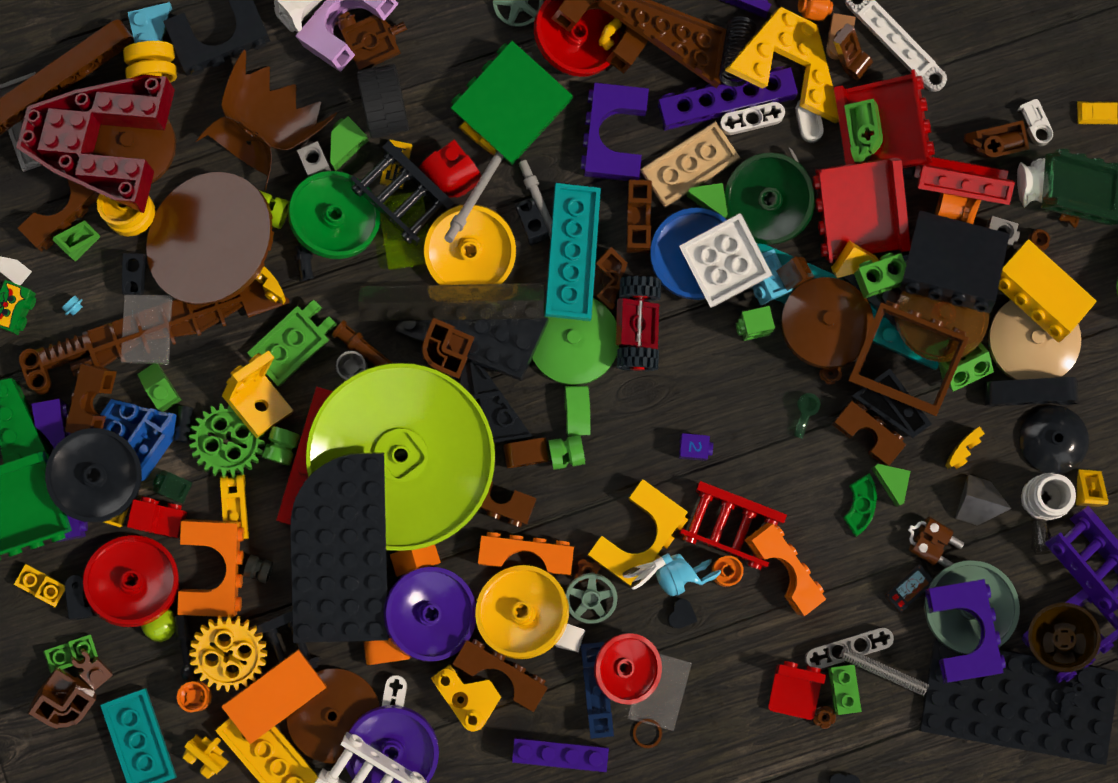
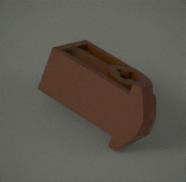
M1023 120L964 134V143L974 148V151L984 158H994L1029 149ZM994 144L995 148L988 149V145Z

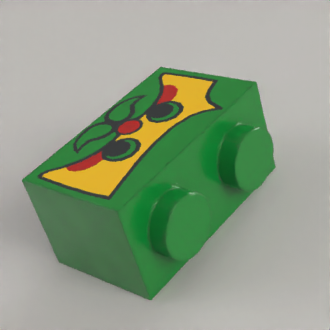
M4 281L0 290V329L15 335H19L20 331L25 329L28 311L32 310L36 303L35 292L10 281Z

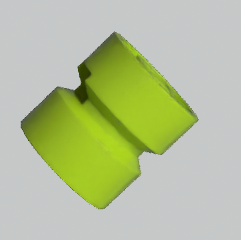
M260 191L267 200L270 209H272V227L281 229L288 215L290 201L279 197L273 199L271 194Z

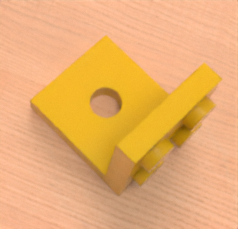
M269 351L263 355L260 353L256 354L245 367L240 365L231 372L232 376L227 380V386L222 394V397L255 438H258L271 429L272 426L277 425L293 413V409L265 376L274 359V356ZM255 403H264L267 410L263 412L258 411L255 408Z

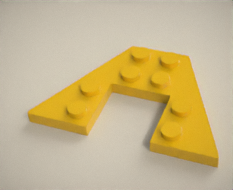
M783 7L778 8L771 15L770 19L763 24L760 31L745 45V48L739 52L736 59L725 71L763 89L768 86L773 52H776L806 67L799 106L831 122H839L835 92L817 24Z

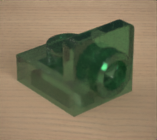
M162 470L161 474L158 473L153 481V491L183 504L193 483Z

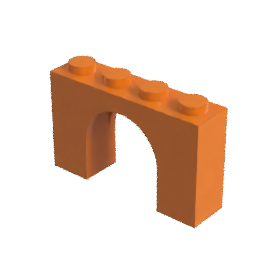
M184 519L181 521L180 545H200L216 549L225 560L226 575L223 582L214 589H181L178 591V615L227 617L230 614L231 617H235L237 612L241 611L242 598L238 597V588H242L243 575L239 574V565L243 564L244 558L243 551H240V541H244V527H241V521Z

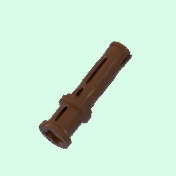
M345 320L336 327L331 335L333 338L337 337L345 343L348 350H355L374 366L393 363L363 339L362 333H357L350 328Z

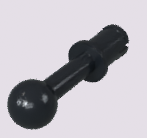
M188 615L173 616L176 628L175 640H180L184 663L180 674L185 681L191 682L199 676V673L194 674L196 665L190 664L192 656H189L191 650L189 638L194 637V635L190 631Z

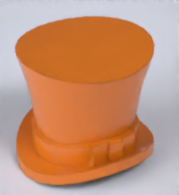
M941 193L934 214L974 224L981 200Z

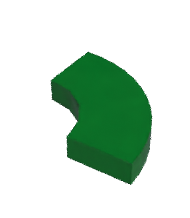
M870 473L849 486L852 492V505L843 519L855 537L861 534L870 524L876 508L877 492Z

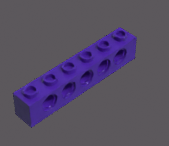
M781 66L771 70L769 82L776 86V90L773 91L768 90L766 87L762 89L750 82H746V84L738 87L720 84L715 88L708 84L704 89L689 88L683 94L675 95V93L663 95L662 99H659L658 108L664 131L723 117L726 113L771 102L781 103L794 100L798 92L791 67L785 69ZM729 79L735 82L743 81V79ZM751 88L755 94L747 96L744 94L743 89ZM723 93H729L732 95L733 99L731 101H725L722 99L721 95ZM707 98L710 100L711 105L704 107L699 103V100ZM684 103L689 107V110L681 112L677 106Z

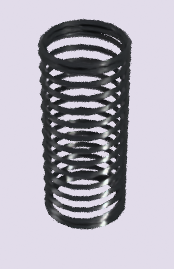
M737 16L727 22L719 79L724 84L732 87L742 86L747 82L745 80L738 82L730 81L723 76L724 74L731 79H741L728 76L724 71L728 67L727 65H730L736 59L734 56H737L738 53L734 52L742 51L734 48L744 49L745 47L735 44L746 45L745 43H748L755 35L756 25L747 17ZM737 20H744V21H748L749 23H751L752 26H750V25L747 24V23H743V22H737V23H733V24H731V23L734 22V21H737ZM736 24H744L751 27L752 30L743 26L730 27ZM743 28L749 30L750 33L742 30L732 31V29Z

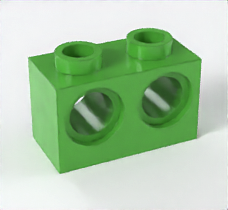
M889 253L880 257V261L873 263L872 260L859 264L860 268L856 270L854 275L863 298L866 299L900 287L906 267L901 253L897 255ZM888 266H893L897 270V275L891 274L888 271ZM866 274H873L876 278V282H870L867 279Z
M770 306L741 313L736 323L738 336L743 337V341L771 335L775 326Z
M979 340L966 345L949 386L953 392L994 372L989 351ZM955 351L937 359L942 380L945 377Z
M855 665L828 667L834 714L842 715L862 712Z

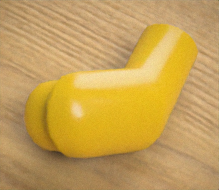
M614 18L604 27L600 36L599 45L600 47L603 46L605 50H609L615 44L614 40L610 37L622 26L621 21L617 18Z

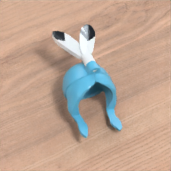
M667 553L653 562L628 569L622 576L624 578L638 576L631 584L632 589H637L656 572L661 588L670 596H678L685 592L684 585L687 582L703 585L708 581L716 579L721 574V570L711 572L702 579H699L696 573L705 570L711 564V559L692 568L681 554L670 556Z

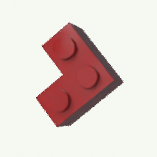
M141 496L140 501L133 499L127 527L180 539L181 521L186 519L187 512L181 510V505L168 503V506L164 507L160 506L159 501Z

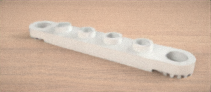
M845 0L847 8L910 72L915 69L918 76L922 75L924 86L928 90L936 92L945 86L947 81L945 72L875 0H863V3L855 5L851 0ZM932 74L938 75L941 78V83L939 85L931 84L929 76Z

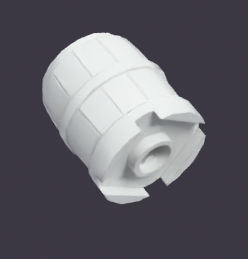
M1045 473L1032 478L1025 484L1021 494L1023 508L1032 518L1041 521L1054 520L1067 514L1076 499V492L1072 482L1067 477L1055 473ZM1044 491L1051 497L1047 504H1044L1041 499Z

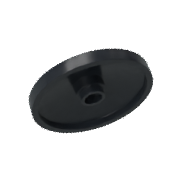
M88 428L68 435L56 445L47 461L45 481L52 501L62 512L79 521L99 523L121 515L132 505L133 499H136L141 487L142 468L137 453L123 437L106 429Z

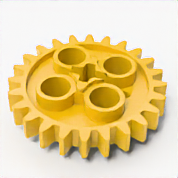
M228 614L226 621H223L222 617L218 616L217 623L209 619V627L201 625L202 633L195 632L194 637L198 641H191L190 646L195 649L190 650L189 656L195 658L191 659L190 664L198 665L194 669V674L201 672L200 681L207 678V686L210 687L213 683H216L217 690L222 685H225L226 692H229L230 685H234L237 691L239 690V683L248 687L247 679L249 678L255 682L256 676L254 673L261 674L262 669L260 666L266 664V660L261 658L267 656V651L262 649L266 647V641H259L262 639L263 634H255L257 626L254 625L249 628L248 619L243 624L240 623V616L235 621H232L230 614ZM222 633H226L231 638L230 640L223 642L219 640L218 636ZM213 642L216 646H211L210 643ZM242 645H247L251 650L248 653H242L238 648ZM229 650L233 651L232 654H229L228 656L224 655V652H228ZM209 653H214L218 656V659L209 661L205 656ZM240 660L247 661V663L243 664ZM236 665L239 670L231 673L227 671L226 667Z

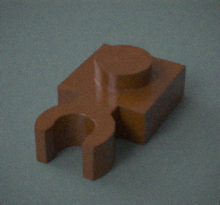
M82 648L80 651L84 658L79 661L72 656L71 661L75 667L82 668L78 671L79 675L96 690L113 674L97 656L90 660L87 650Z

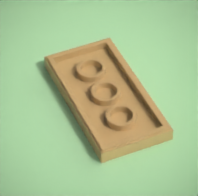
M715 121L641 168L640 172L645 180H652V190L663 207L666 208L686 195L691 187L702 185L739 161L740 156Z

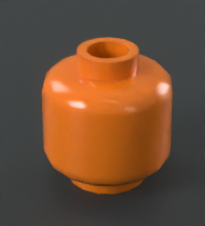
M830 0L798 1V11L801 12L803 18L808 20L823 21L833 10V2Z

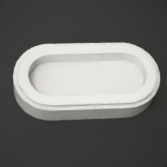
M799 100L795 112L801 137L809 143L817 142L824 132L821 116L800 107Z

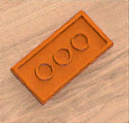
M298 649L223 704L222 708L249 744H251L327 688V686Z

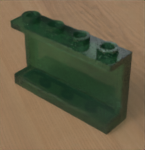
M1056 149L1054 153L1046 154L1041 208L1109 226L1117 225L1118 163H1105L1104 159L1101 158L1090 159L1087 158L1086 154L1082 153L1072 154L1068 149Z

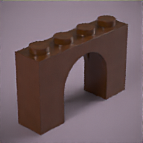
M564 0L551 19L570 32L586 11L604 9L598 6L599 0ZM622 23L619 41L606 61L624 74L638 57L648 40Z

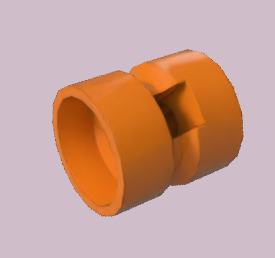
M724 556L717 559L711 568V572L721 570V574L713 581L722 587H730L737 584L743 576L742 563L733 556Z
M201 681L186 682L178 690L177 702L187 712L203 711L212 701V690L206 683Z

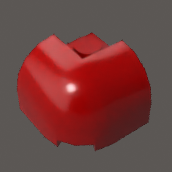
M455 139L438 152H433L419 167L449 198H458L465 195L476 186L482 176L474 162L466 155Z

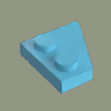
M170 2L127 12L134 43L163 41V36L167 30L163 21L168 19L169 13L172 10Z

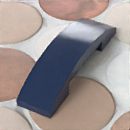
M604 642L581 644L590 739L614 737L610 699L598 687L594 673L595 660Z

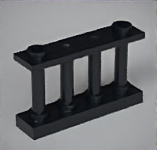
M388 141L382 147L383 159L361 181L353 175L350 178L352 185L350 188L357 196L361 197L363 195L401 232L400 236L408 244L413 243L417 246L420 238L416 234L439 211L445 212L453 208L455 203L398 148ZM395 164L400 169V174L376 197L367 187L389 165ZM411 179L417 185L415 187L416 190L394 212L390 211L383 203L406 180L409 181ZM428 195L433 200V205L408 228L400 218L422 196Z
M293 611L258 625L255 634L262 633L265 638H268L278 664L286 657L277 637V629L286 626L287 629H290L293 636ZM229 637V638H227V639H224V640H222V641H223V642H226V641L230 640L231 637ZM295 643L297 649L301 651L313 669L317 668L316 663L320 662L321 658L315 657L312 659L306 643ZM243 645V647L247 648L248 652L251 650L249 646ZM229 650L228 652H224V655L228 656L229 654H232L233 651ZM236 665L228 666L231 673L239 670ZM260 666L262 673L257 674L258 678L266 673L264 666ZM239 683V690L230 693L231 698L246 687Z

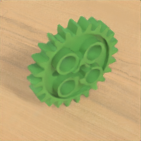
M221 403L217 411L211 406V414L203 411L204 419L196 418L199 427H191L192 431L196 434L189 435V439L195 441L189 445L190 449L196 450L192 453L193 458L200 457L197 465L200 466L205 463V472L212 468L213 476H216L220 471L223 478L226 477L227 472H230L232 478H235V471H239L241 475H244V467L252 470L250 462H259L255 455H263V450L258 447L265 446V441L259 440L265 437V433L255 438L230 405L228 409H224ZM218 422H224L227 425L221 431L214 428ZM243 429L248 431L249 434L245 438H239L236 436V433ZM208 433H213L217 437L208 436ZM227 437H231V442H228L227 445L224 444L223 439L226 440ZM209 443H216L219 447L216 451L209 452L206 450V446ZM237 444L246 445L247 448H242ZM234 450L241 454L235 460L228 457L229 452Z

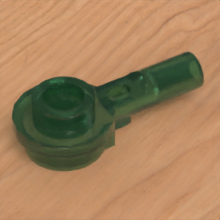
M812 393L803 394L798 399L797 407L801 415L794 434L795 437L803 439L810 416L815 415L820 409V400Z

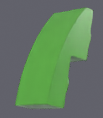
M565 386L567 436L590 435L588 386Z
M91 634L45 650L44 655L50 673L52 674L56 667L63 670L74 666L71 661L72 656L76 660H82L84 658L80 651L82 648L87 650L90 660L96 656L98 657Z

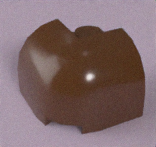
M432 318L422 344L423 358L429 367L458 380L475 337L454 329L455 326Z
M56 667L48 680L38 690L30 705L28 714L56 729L69 727L74 724L77 725L96 701V693L89 684L78 676L75 678Z

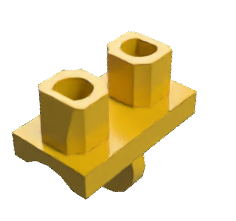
M196 735L184 746L186 751L183 759L190 764L195 763L197 759L202 761L204 765L200 772L207 779L220 772L229 762L222 756L224 751L218 747V744L221 742V739L218 737L212 742L207 737L202 739Z

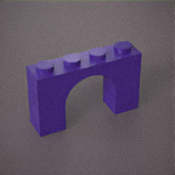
M595 83L594 90L589 89L588 103H592V111H587L586 125H590L589 134L584 133L583 147H587V156L582 155L581 169H585L586 177L623 181L639 180L642 155L610 150L601 141L599 128L604 120L615 114L646 116L648 88Z
M985 579L925 590L929 614L954 609L964 610L977 620L981 632L980 641L971 653L939 660L943 683L1004 673L1005 659L1003 654H1000L998 647L1001 644L1000 634L998 631H995L993 623L996 621V614L994 608H990L989 598H991V590L989 584L985 583Z

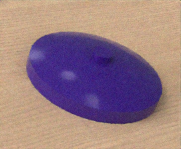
M439 567L419 568L403 575L388 593L384 606L385 627L394 645L409 657L422 661L443 660L458 653L466 640H470L476 625V603L468 585L455 573Z
M381 706L363 714L349 731L351 735H358L369 746L408 770L418 772L427 783L433 777L439 758L438 740L432 726L419 713L402 706ZM353 753L345 765L352 780L366 761ZM373 766L363 783H380L386 772ZM394 778L391 783H402V782H400L399 780H397V779Z

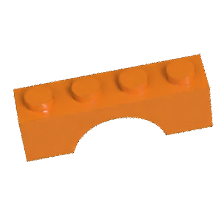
M766 523L746 538L745 541L757 558H776L785 565L789 573L790 582L784 597L797 615L806 616L826 600L822 594L824 590L817 581L814 582L809 575L811 571L807 565L798 560L796 549L784 540L782 529L778 525Z
M487 532L486 536H481L479 565L502 567L511 555L517 552H531L541 558L548 573L571 576L574 547L570 546V542L556 540V545L547 544V539L533 538V542L523 541L524 537L510 535L509 539L500 538L501 534Z

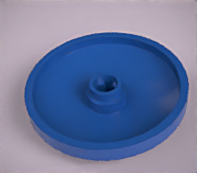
M689 208L672 214L661 223L651 243L650 261L655 276L661 279V284L668 291L686 299H706L679 246L727 221L726 218L708 209Z

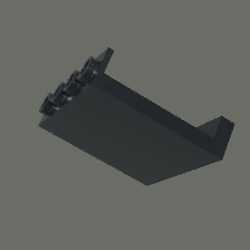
M919 211L899 290L906 291L909 294L929 297L932 300L952 303L955 306L975 309L978 312L991 313L997 297L1010 234Z

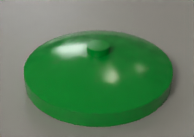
M338 171L316 173L302 181L292 195L288 209L291 230L297 240L307 250L318 256L329 259H344L355 256L372 243L379 229L380 212L363 195L359 197L350 188L352 186L350 183L352 175Z

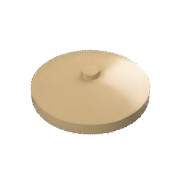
M1010 300L997 311L991 321L988 332V346L997 367L1013 380L1056 378L1065 375L1076 362L1081 348V332L1078 324L1061 342H1057Z

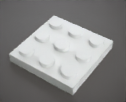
M741 213L679 246L711 308L773 276Z

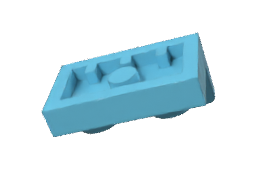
M774 249L762 253L773 276L752 286L754 295L760 305H764L770 300L793 291V289L787 291L776 272L782 265Z

